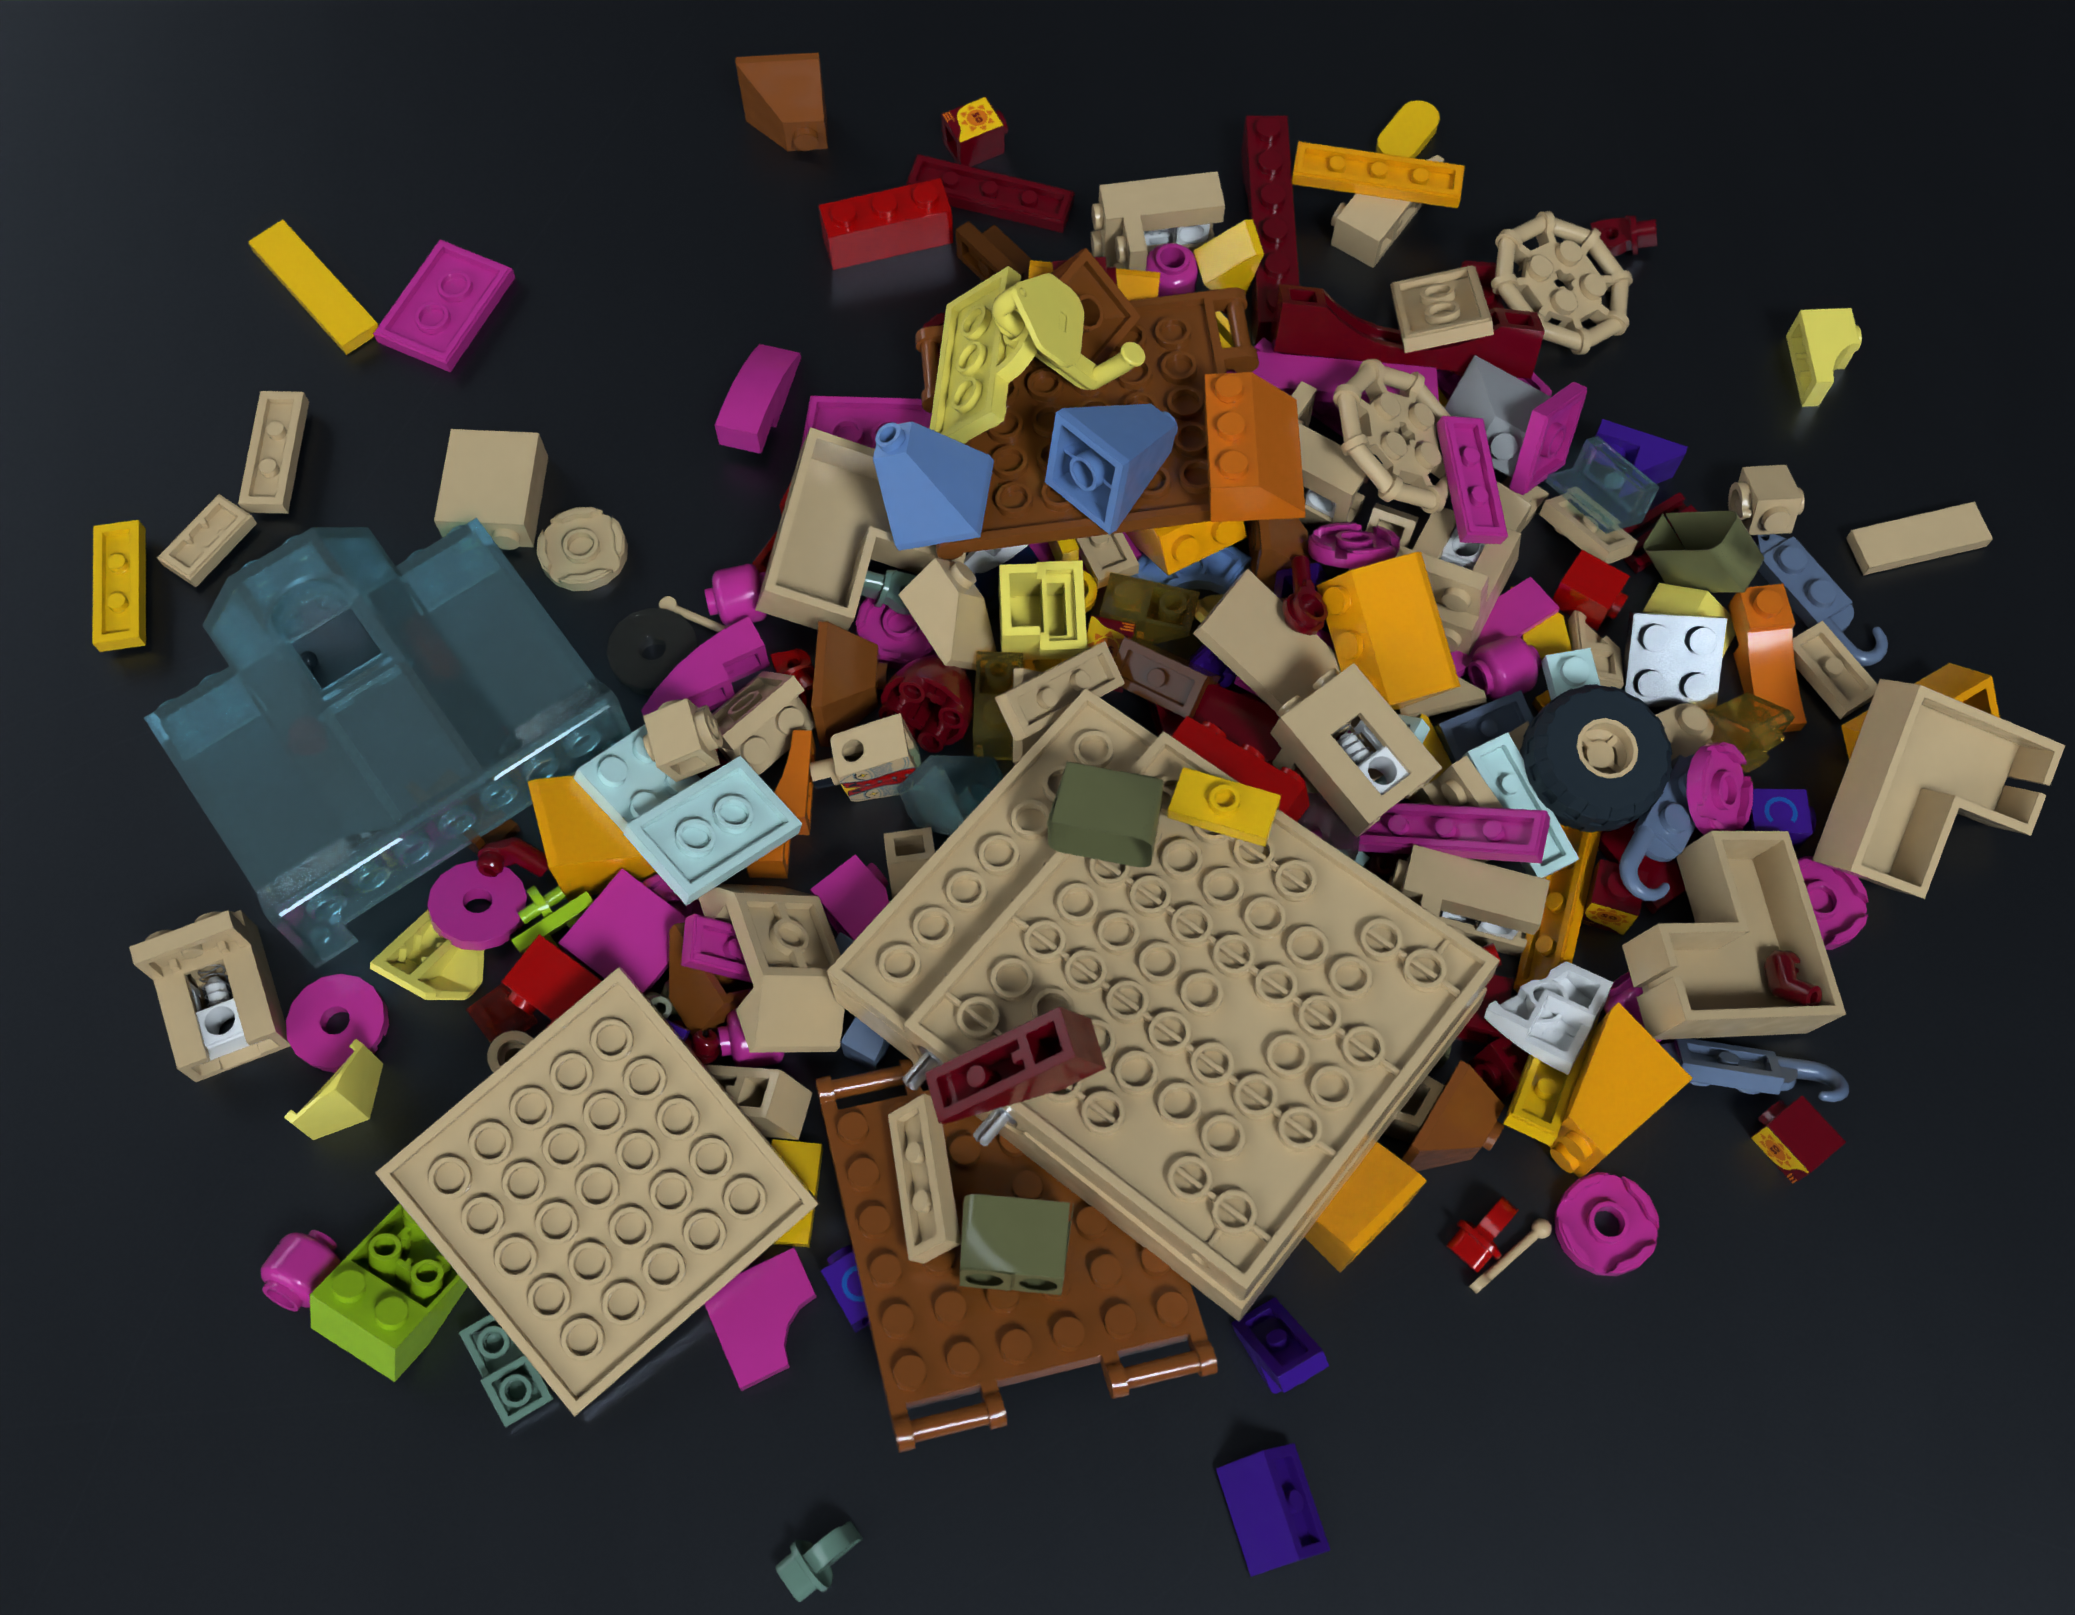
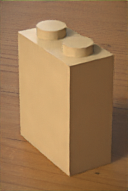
M451 429L434 522L446 544H452L460 548H469L473 545L496 546L505 550H513L518 547L534 548L548 455L539 433Z

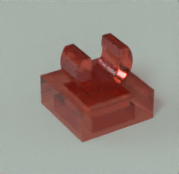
M503 983L466 1009L490 1043L502 1033L508 1031L525 1032L538 1022L533 1014L531 1016L507 999L512 990Z

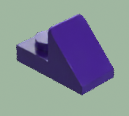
M1602 419L1590 445L1587 457L1599 460L1607 466L1629 470L1620 497H1625L1673 478L1688 447Z
M1275 1297L1245 1314L1240 1321L1235 1320L1231 1323L1268 1389L1273 1394L1280 1391L1285 1393L1329 1367L1322 1348Z

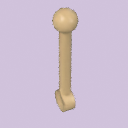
M664 597L659 602L660 611L665 616L676 614L718 633L727 628L725 625L678 606L673 597Z
M1542 1218L1536 1219L1532 1223V1230L1469 1286L1473 1292L1477 1294L1538 1238H1547L1552 1231L1550 1222Z

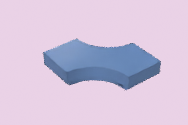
M1231 545L1168 576L1143 554L1138 560V574L1127 577V582L1162 605L1175 594L1191 589H1205L1225 594L1236 579L1249 568L1252 558Z

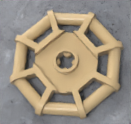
M1540 211L1534 219L1516 228L1504 229L1497 236L1495 242L1498 253L1495 278L1491 281L1492 291L1494 294L1501 296L1509 309L1537 312L1545 330L1544 340L1570 348L1576 355L1586 354L1590 347L1613 335H1622L1628 328L1629 319L1626 316L1628 290L1633 279L1631 273L1623 270L1599 237L1601 232L1598 229L1593 228L1589 230L1555 218L1550 211ZM1555 236L1566 241L1562 243L1556 242ZM1536 237L1539 244L1538 248L1531 251L1522 244ZM1588 252L1596 261V263L1605 275L1599 274V272L1594 267L1592 262L1586 256ZM1514 262L1519 265V271L1522 270L1521 277H1516L1513 274ZM1558 279L1563 282L1566 288L1564 286L1558 287L1555 284V280ZM1605 292H1611L1610 309L1601 304L1602 296ZM1551 318L1560 320L1561 323L1559 325H1555L1549 323L1548 321ZM1590 319L1597 325L1587 330L1582 327L1581 322Z
M1367 359L1360 364L1359 371L1346 384L1337 386L1334 392L1333 401L1339 408L1344 440L1340 448L1345 456L1350 455L1377 487L1378 496L1385 502L1397 500L1419 506L1426 513L1439 512L1444 508L1446 499L1450 496L1443 457L1439 449L1436 423L1442 416L1451 415L1424 384L1425 377L1418 372L1410 374L1384 366L1378 359ZM1386 386L1400 389V394L1388 392ZM1364 390L1370 400L1369 403L1361 399ZM1375 454H1376V456L1381 460V462H1382L1383 464H1381V463L1379 462V460L1374 456ZM1429 473L1440 479L1436 485H1432L1428 476Z

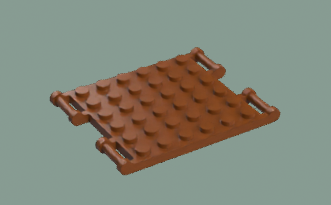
M1233 287L1129 301L1141 318L1106 360L1120 353L1124 343L1134 342L1143 349L1145 361L1141 366L1134 367L1126 374L1096 390H1084L1076 387L1045 363L1034 357L1026 369L1008 384L1007 411L1004 421L965 443L990 455L994 460L981 537L937 544L936 553L938 557L945 560H953L961 557L966 552L1108 534L1045 483L1055 415L1062 408L1152 404L1160 411L1169 412L1178 424V432L1174 438L1172 452L1118 529L1112 534L1209 522L1210 502L1204 410L1205 374L1226 373V370H1234L1237 373L1252 372L1259 366L1257 350L1251 346L1245 310L1248 306L1245 291L1241 288ZM1223 311L1227 314L1233 347L1222 348L1215 312ZM944 325L925 327L918 330L915 334L916 348L922 357L925 387L921 392V402L923 410L928 413H932L939 351L941 350Z
M909 1058L899 1060L898 1066L831 1080L830 1075L815 1078L825 1130L899 1453L915 1449V1443L985 1425H989L991 1430L1007 1426L1005 1407L999 1387L1101 1363L1109 1394L1112 1399L1128 1396L1129 1389L1197 1372L1200 1377L1218 1372L1215 1352L1212 1344L1208 1341L1191 1284L1172 1270L1168 1264L1146 1247L1144 1248L1108 1220L1106 1216L1086 1203L1001 1135L997 1134L988 1146L981 1145L980 1141L977 1142L973 1133L983 1121L975 1115L943 1124L960 1238L962 1240L964 1197L970 1194L1070 1202L1069 1221L1072 1215L1062 1294L1055 1295L960 1286L961 1244L925 1264L909 1261L888 1114L922 1094L931 1096L930 1091H922L921 1085L917 1090H912L903 1082L902 1078L913 1067V1062ZM900 1085L904 1087V1096L840 1110L837 1108L836 1099ZM1188 1341L1191 1350L1128 1367H1123L1119 1359L1120 1357ZM981 1393L983 1403L910 1420L907 1410Z

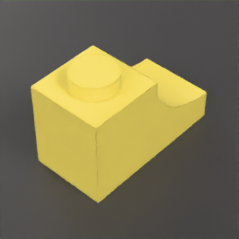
M1852 308L1800 310L1786 337L1802 407L1819 406L1834 383L1833 371L1845 369L1855 351L1859 350L1862 333L1860 327L1855 325Z

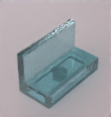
M1599 436L1586 439L1573 468L1549 474L1546 482L1604 533H1610L1642 523L1659 489L1658 485Z

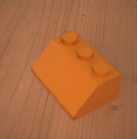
M1252 372L1205 374L1204 410L1210 521L1227 522L1305 518L1297 399Z

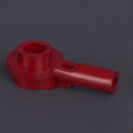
M1303 555L1296 556L1291 561L1293 594H1290L1283 601L1284 618L1292 630L1309 636L1315 635L1324 627V620L1328 616V610L1323 602L1322 595L1315 591L1314 583L1311 581L1309 558Z

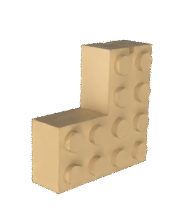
M810 427L799 453L756 605V611L818 630L819 621L832 623L848 631L855 619L870 559L917 575L934 558L941 559L936 553V545L901 551L895 546L873 462L875 449ZM963 553V555L957 559L947 561H959L964 564L966 553Z
M1880 679L1812 861L1879 886L1925 899L1957 814L1987 826L2032 835L2046 795L2004 784L2007 778L2050 786L2065 745L1925 686Z
M1710 831L1685 847L1683 852L1676 858L1695 923H1658L1622 945L1633 987H1642L1643 994L1636 998L1645 1030L1655 1040L1807 1034L1846 1015L1788 831ZM1787 950L1792 951L1799 957L1800 963L1794 964L1799 969L1797 979L1821 988L1822 997L1818 1006H1799L1771 994L1764 964L1772 952Z

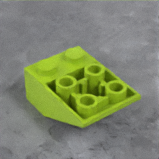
M399 1203L310 1294L311 1328L395 1382L430 1344L468 1286Z

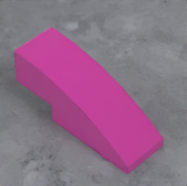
M759 344L754 349L736 376L716 420L715 428L720 445L762 453L770 428L777 427L801 360L799 352Z
M748 616L723 629L698 646L682 660L653 692L641 710L642 715L644 716L658 710L665 702L683 700L685 698H688L698 708L708 705L710 711L722 706L735 695L732 683L770 666L765 644L751 618Z

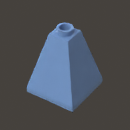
M1152 404L1062 408L1055 415L1045 483L1110 535L1118 529L1172 452L1174 438L1178 432V424L1169 412L1160 411Z
M913 421L901 424L892 422L879 428L875 437L876 446L873 462L894 544L897 549L901 551L980 538L994 465L993 458L982 451Z

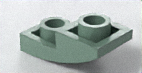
M491 1314L459 1332L483 1378L480 1381L505 1427L554 1399L547 1382Z

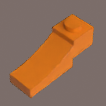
M1784 583L1748 587L1745 592H1736L1728 604L1739 645L1733 655L1756 735L1800 731L1806 725L1807 720L1799 692L1794 660L1792 628L1795 625V620Z
M793 730L788 760L782 777L774 791L803 823L797 835H810L814 786L810 773V763L816 760V747L812 730ZM791 839L747 866L749 877L788 879Z

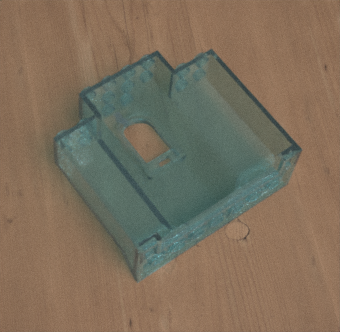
M477 518L465 525L453 528L447 536L425 549L413 552L404 562L397 566L368 527H312L300 535L289 538L282 546L260 559L248 562L241 570L227 578L202 625L229 667L219 673L205 677L196 687L177 698L165 701L156 711L144 717L256 891L266 918L316 969L359 942L347 923L470 845L472 839L479 835L481 837L532 805L533 802L527 781L539 778L573 776L579 767L632 733L617 696L593 675ZM351 608L382 653L322 689L291 643Z

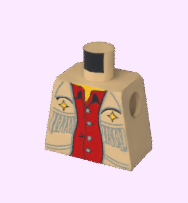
M901 713L834 734L830 738L833 757L810 763V773L816 790L841 785L849 799L853 802L926 790L919 748Z

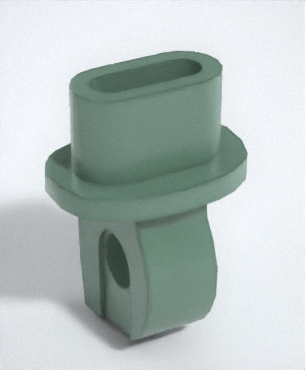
M867 570L861 596L875 599V607L880 608L882 604H885L896 613L911 614L898 594L916 576L897 570H885L883 575Z
M849 1521L843 1526L835 1528L815 1545L809 1541L795 1540L790 1545L791 1553L775 1566L776 1571L794 1598L801 1602L816 1589L825 1592L831 1586L833 1572L830 1566L863 1538L853 1523Z

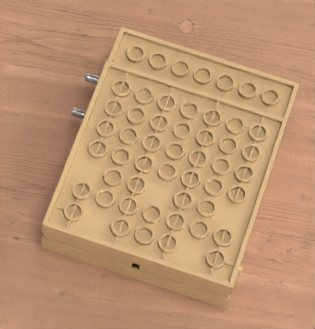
M1085 688L827 970V974L836 1002L912 1060L913 1067L902 1078L905 1085L909 1086L912 1090H917L926 1080L925 1072L1059 1006L1090 1018L1106 1069L1062 1090L975 1115L983 1123L973 1133V1136L977 1142L980 1141L981 1145L988 1146L997 1134L1001 1135L1086 1203L1106 1216L1108 1220L1144 1248L1146 1247L1168 1264L1172 1270L1227 1313L1240 1321L1480 1008L1487 992L1485 986L1493 977L1500 960L1468 939L1459 928L1452 925L1449 926L1279 809L1266 847L1167 818L1168 808L1183 767L1239 782L1163 731L1159 737L1155 736ZM1067 761L1163 779L1162 808L1152 864L1150 866L1134 867L1061 853L1048 845L1047 821Z

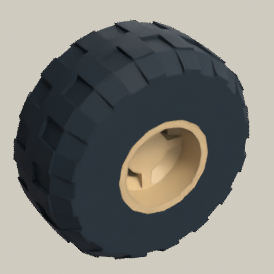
M1584 685L1580 688L1570 689L1554 698L1540 710L1529 724L1523 736L1524 739L1520 749L1529 783L1546 808L1548 807L1553 811L1560 824L1582 832H1608L1619 829L1638 819L1662 796L1667 782L1670 781L1672 772L1671 755L1673 754L1671 743L1664 730L1665 727L1658 716L1656 717L1648 708V705L1638 697L1636 698L1625 692V690L1613 686Z

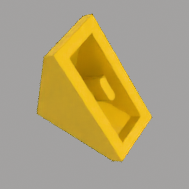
M1253 219L1243 220L1193 250L1203 283L1209 290L1237 287L1243 289L1245 294L1248 292L1264 255Z

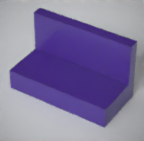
M1295 1443L1263 1450L1216 1468L1251 1577L1331 1551Z

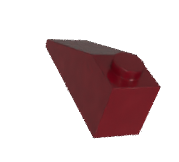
M1059 1006L925 1072L938 1123L947 1124L1062 1090L1106 1069V1065L1092 1020Z

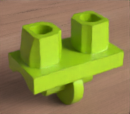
M533 885L526 890L533 903L517 913L524 924L529 923L541 914L544 919L511 941L521 955L524 954L539 934L557 946L551 936L566 926L571 929L594 901L586 891L555 912H552L550 908L566 898L560 887L557 886L542 896Z

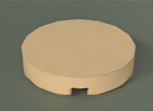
M574 507L558 513L550 520L551 525L546 528L545 532L542 529L537 539L536 554L545 575L557 586L570 591H591L607 585L620 574L627 560L628 543L620 523L613 517L611 518L603 514L602 510L593 507Z

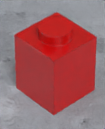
M1581 550L1561 580L1552 600L1560 607L1561 611L1570 616L1574 610L1581 611L1587 617L1585 623L1598 631L1607 616L1614 620L1616 619L1629 598L1622 591L1630 576L1590 553Z

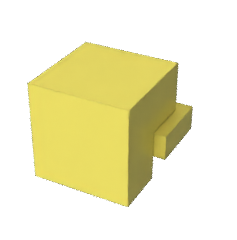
M1083 560L999 565L998 599L1001 661L1069 659L1087 649Z

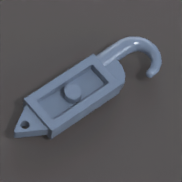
M1777 534L1753 535L1754 542L1764 556L1758 571L1770 585L1784 583L1791 609L1808 628L1823 621L1861 666H1871L1881 661L1886 655L1888 648L1885 633L1880 627L1873 628L1872 633L1876 638V646L1871 651H1862L1853 645L1843 633L1854 617V609L1851 605L1853 602L1794 536L1786 539Z
M1694 754L1686 758L1679 755L1671 761L1672 772L1670 781L1667 782L1664 788V793L1648 811L1640 816L1633 829L1634 834L1621 856L1619 872L1624 886L1631 894L1644 901H1657L1665 897L1670 890L1668 883H1662L1658 888L1651 889L1640 881L1638 868L1644 856L1659 862L1673 860L1683 852L1696 827L1689 812L1686 795L1687 773Z
M1675 1039L1672 1043L1660 1044L1693 1078L1689 1083L1696 1086L1717 1085L1736 1088L1747 1094H1759L1762 1092L1779 1095L1780 1091L1792 1089L1796 1079L1820 1082L1833 1088L1831 1091H1821L1818 1094L1819 1099L1822 1101H1841L1849 1094V1084L1844 1076L1835 1069L1815 1061L1776 1056L1774 1051L1697 1039Z

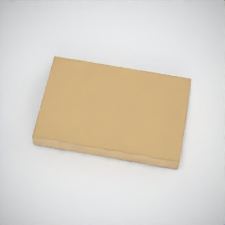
M1473 265L1390 284L1405 353L1494 335L1492 318L1476 267Z
M1247 569L1236 579L1193 634L1277 712L1294 696L1299 695L1304 700L1316 690L1312 687L1313 684L1329 670L1336 668L1339 673H1341L1335 651L1317 634L1305 635L1292 630L1288 626L1282 609L1283 602Z

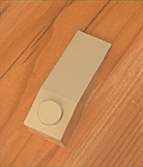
M1438 155L1430 159H1427L1430 161L1444 162V158ZM1355 194L1348 204L1342 202L1332 217L1331 225L1334 226L1331 245L1374 268L1424 203Z
M704 1065L764 1137L799 1140L813 1094L810 1090L779 1069Z

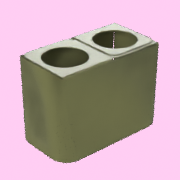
M1735 511L1666 513L1678 537L1662 514L1644 542L1643 548L1665 584L1707 590L1709 592H1745L1762 565L1764 556Z
M1067 761L1047 821L1048 845L1061 853L1134 867L1150 866L1152 864L1162 808L1163 779Z
M983 1194L965 1196L963 1201L960 1286L1061 1295L1072 1215L1069 1221L1070 1202Z

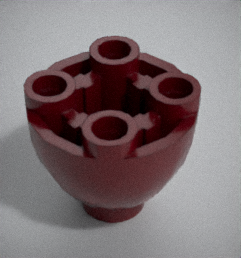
M937 653L909 662L899 669L886 684L881 695L880 719L901 713L915 742L922 749L931 753L942 751L944 746L952 745L964 737L973 715L972 685L966 674L967 669L945 666Z

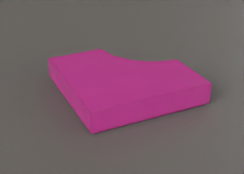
M795 1247L739 1273L704 1304L738 1386L742 1391L790 1368L786 1351L789 1327L799 1310L817 1297Z

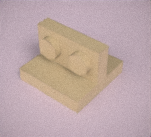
M762 671L712 713L720 728L723 739V746L718 749L728 762L741 756L760 775L790 749L793 730H813L816 727L813 715L798 696L804 691V688L794 675Z

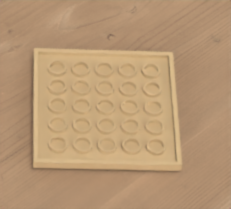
M620 967L375 1172L574 1416L579 1414L820 1204L623 968Z

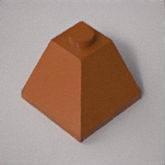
M819 53L736 57V68L746 122L787 151L828 149L826 104Z
M1084 248L1051 274L1069 286L1079 297L1084 309L1081 354L1094 364L1099 365L1106 360L1141 316L1089 250Z
M1299 518L1246 521L1249 556L1252 558L1250 564L1251 572L1273 593L1276 572L1292 568L1291 561L1294 557L1303 555L1309 558L1310 564L1318 562L1313 560L1308 554V531Z
M818 621L811 708L820 747H830V738L834 734L852 729L878 707L879 690H884L888 683L889 666L888 663L880 661L877 644L832 623Z
M685 922L674 924L669 930V1000L687 1029L691 1030L692 1037L699 1030H702L703 1036L708 1034V1030L718 1033L717 1027L726 1026V1016L732 1009L737 1008L754 987L753 983L681 966Z
M1461 1060L1445 1082L1444 1088L1420 1129L1405 1150L1401 1160L1414 1170L1422 1171L1471 1160L1481 1147L1490 1151L1505 1126L1497 1121L1505 1105L1469 1064Z

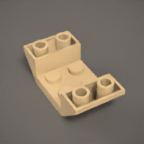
M719 884L698 899L705 917L732 923L754 986L736 1009L750 1053L836 1052L841 1045L845 1008L836 1002L827 970L841 954L819 896L780 886Z

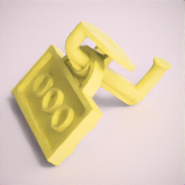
M1007 266L946 306L930 429L965 444L983 432L998 426L1004 421L1007 411L1008 384L1026 369L1034 357L1038 358L1076 387L1084 390H1096L1126 374L1134 367L1141 366L1145 361V353L1138 344L1126 342L1122 345L1120 353L1099 365L1094 364L1081 354L1084 309L1077 294L1051 273L1021 281V275Z

